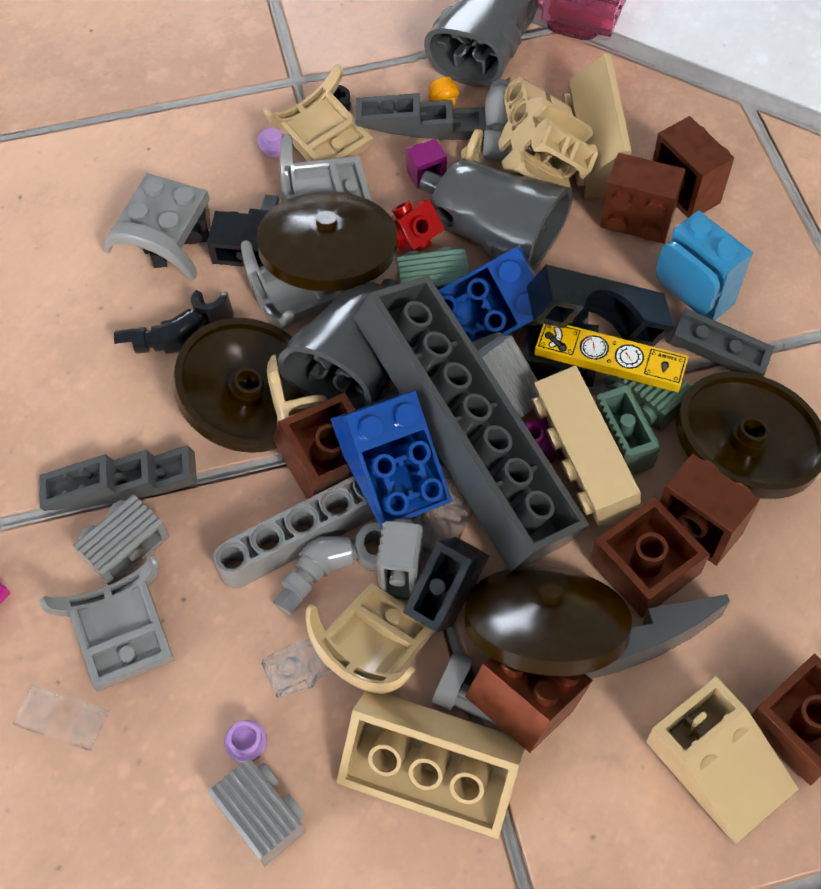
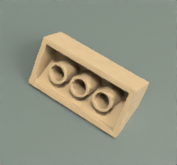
M611 53L603 54L569 80L568 94H563L562 102L570 106L573 116L592 127L593 135L585 143L596 145L598 150V156L592 171L584 179L580 178L578 170L575 172L576 185L582 186L584 199L605 198L607 182L618 152L627 155L632 153Z
M575 365L534 382L536 397L532 398L531 401L540 420L546 418L550 426L549 429H546V433L554 451L561 449L565 457L561 464L570 483L576 481L581 490L580 493H577V498L584 514L589 515L592 513L597 526H615L641 507V492Z
M365 691L352 711L336 784L499 839L525 748L507 733L388 694Z

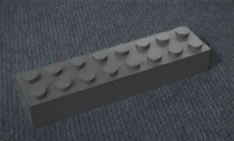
M429 275L370 292L355 315L354 320L399 393L416 391L435 451L510 572L570 543L590 524Z

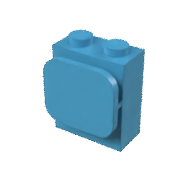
M698 210L674 228L671 241L662 246L656 266V275L665 288L692 310L712 320H716L736 303L753 252Z

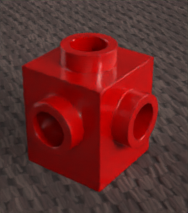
M430 199L414 201L412 203L407 201L392 210L394 215L391 218L397 229V248L399 251L413 250L420 252L432 244L430 239L445 230Z

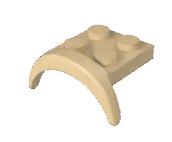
M340 64L334 65L323 83L297 105L281 112H271L267 107L263 110L265 118L275 129L280 130L284 135L291 136L292 144L307 161L353 157L372 146L373 137L363 127L356 126L355 118L333 95L343 76V68Z
M372 583L359 594L326 631L320 621L317 607L310 604L306 608L308 635L315 652L322 662L343 680L371 693L385 694L403 686L415 672V669L411 666L406 670L404 669L435 631L404 614L405 603Z

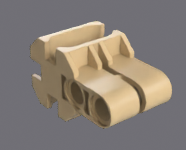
M515 77L507 86L504 94L508 122L504 126L498 144L500 151H508L510 153L502 160L503 169L508 172L571 188L569 178L578 170L580 178L584 179L592 171L598 156L596 145L585 143L593 135L592 127L574 117L572 109L564 102L549 93H545L544 90L523 77Z

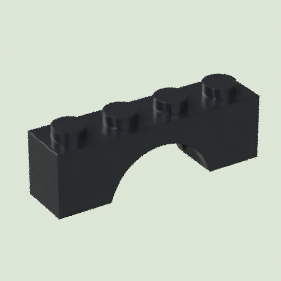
M547 264L527 285L534 322L566 328L580 311H587L607 320L619 332L622 339L652 347L674 328L665 294Z

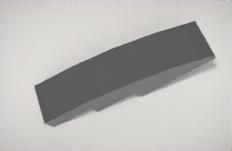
M420 93L356 98V126L388 134L426 139L470 140L475 129L483 130V134L484 129H486L485 107L453 109L452 100L421 102Z
M187 445L155 456L148 450H144L116 460L104 454L41 474L40 508L48 511L111 504L119 500H127L133 494L139 499L196 485L195 451Z
M728 594L648 608L643 625L631 627L630 640L625 652L612 664L594 672L586 673V675L593 679L620 672L654 659L690 640L722 617L730 602Z

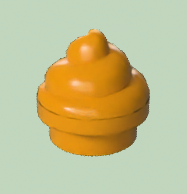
M451 77L439 78L428 86L430 102L452 100L453 106L455 105L456 98L459 95V88L452 81Z

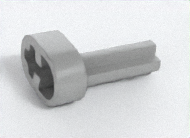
M455 650L438 684L432 703L449 711L452 710L453 706H456L498 726L465 697L470 686L464 682L474 658Z

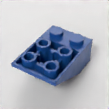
M521 245L438 290L471 342L497 332L505 336L533 321L527 285L536 274Z
M416 391L398 394L330 418L342 454L381 529L382 523L385 521L410 519L452 502Z

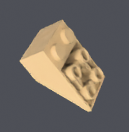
M717 676L655 725L646 740L651 749L735 845L799 790L747 708Z

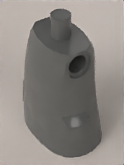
M459 0L454 6H449L443 10L425 37L424 48L430 63L440 74L445 77H451L456 82L471 86H490L494 81L501 78L509 61L514 57L518 46L521 44L522 35L536 15L538 0Z
M465 158L453 163L443 177L426 171L419 185L420 190L432 194L430 201L446 230L484 248L491 259H495L521 245L533 270L540 265L559 236L568 218L573 198L570 187L499 170Z
M385 279L381 284L370 281L351 289L342 290L335 300L310 324L300 328L291 338L288 346L279 354L277 365L282 377L306 396L324 395L327 399H330L345 392L355 409L370 405L379 399L384 388L389 383L390 377L358 327L354 317L370 292L398 283L392 279Z

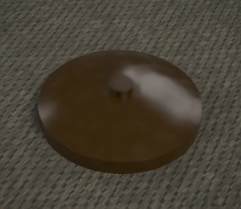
M342 192L308 193L290 198L278 204L264 216L257 231L258 254L264 267L273 276L289 285L312 291L346 290L376 279L389 268L397 252V229L391 216L382 207L366 198Z
M229 318L215 321L193 333L184 343L178 354L172 381L176 403L190 426L204 438L230 450L256 453L278 449L273 441L277 428V415L268 383L267 364L272 355H276L278 362L279 354L288 346L292 336L272 324L249 318ZM279 371L286 401L306 397V395L291 386Z
M729 371L715 373L700 379L690 387L684 396L677 412L676 430L681 446L687 456L690 457L692 454H695L702 460L710 461L722 474L735 483L747 486L757 498L779 499L798 494L808 488L821 472V420L805 400L786 386L761 375Z
M525 566L512 572L509 569L499 571L479 581L467 596L464 622L466 631L473 643L486 655L502 664L504 663L506 666L539 675L573 676L602 669L615 662L625 652L630 640L632 616L627 604L620 595L609 586L590 576L556 567Z

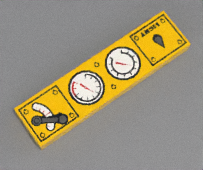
M543 324L535 347L536 356L679 393L689 357L567 325L566 328Z

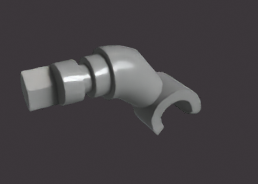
M510 77L507 80L498 79L494 81L486 95L485 117L487 129H484L483 156L488 161H502L510 153L508 151H500L498 144L504 126L508 122L504 94L507 86L512 81Z
M371 522L365 524L356 535V540L353 541L350 540V536H319L310 541L299 553L300 559L295 564L297 570L295 572L290 571L281 581L285 588L273 601V604L286 614L292 615L312 590L311 582L317 583L322 576L327 577L331 571L352 566L353 560H357L363 568L369 571H377L376 561L378 557L377 555L370 554L365 546L369 542L380 541L382 529L379 523Z

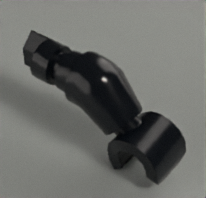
M195 290L191 296L193 310L186 309L170 320L161 321V325L152 326L151 330H147L146 327L115 330L114 344L132 342L136 354L148 353L150 348H153L155 351H165L166 354L180 352L187 339L200 328L215 321L233 318L234 312L228 292L220 293L216 301L205 304L202 293Z

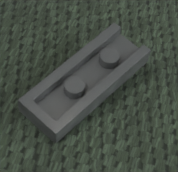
M687 308L682 312L670 339V344L674 347L685 348L734 371L761 376L765 375L774 349L772 345Z

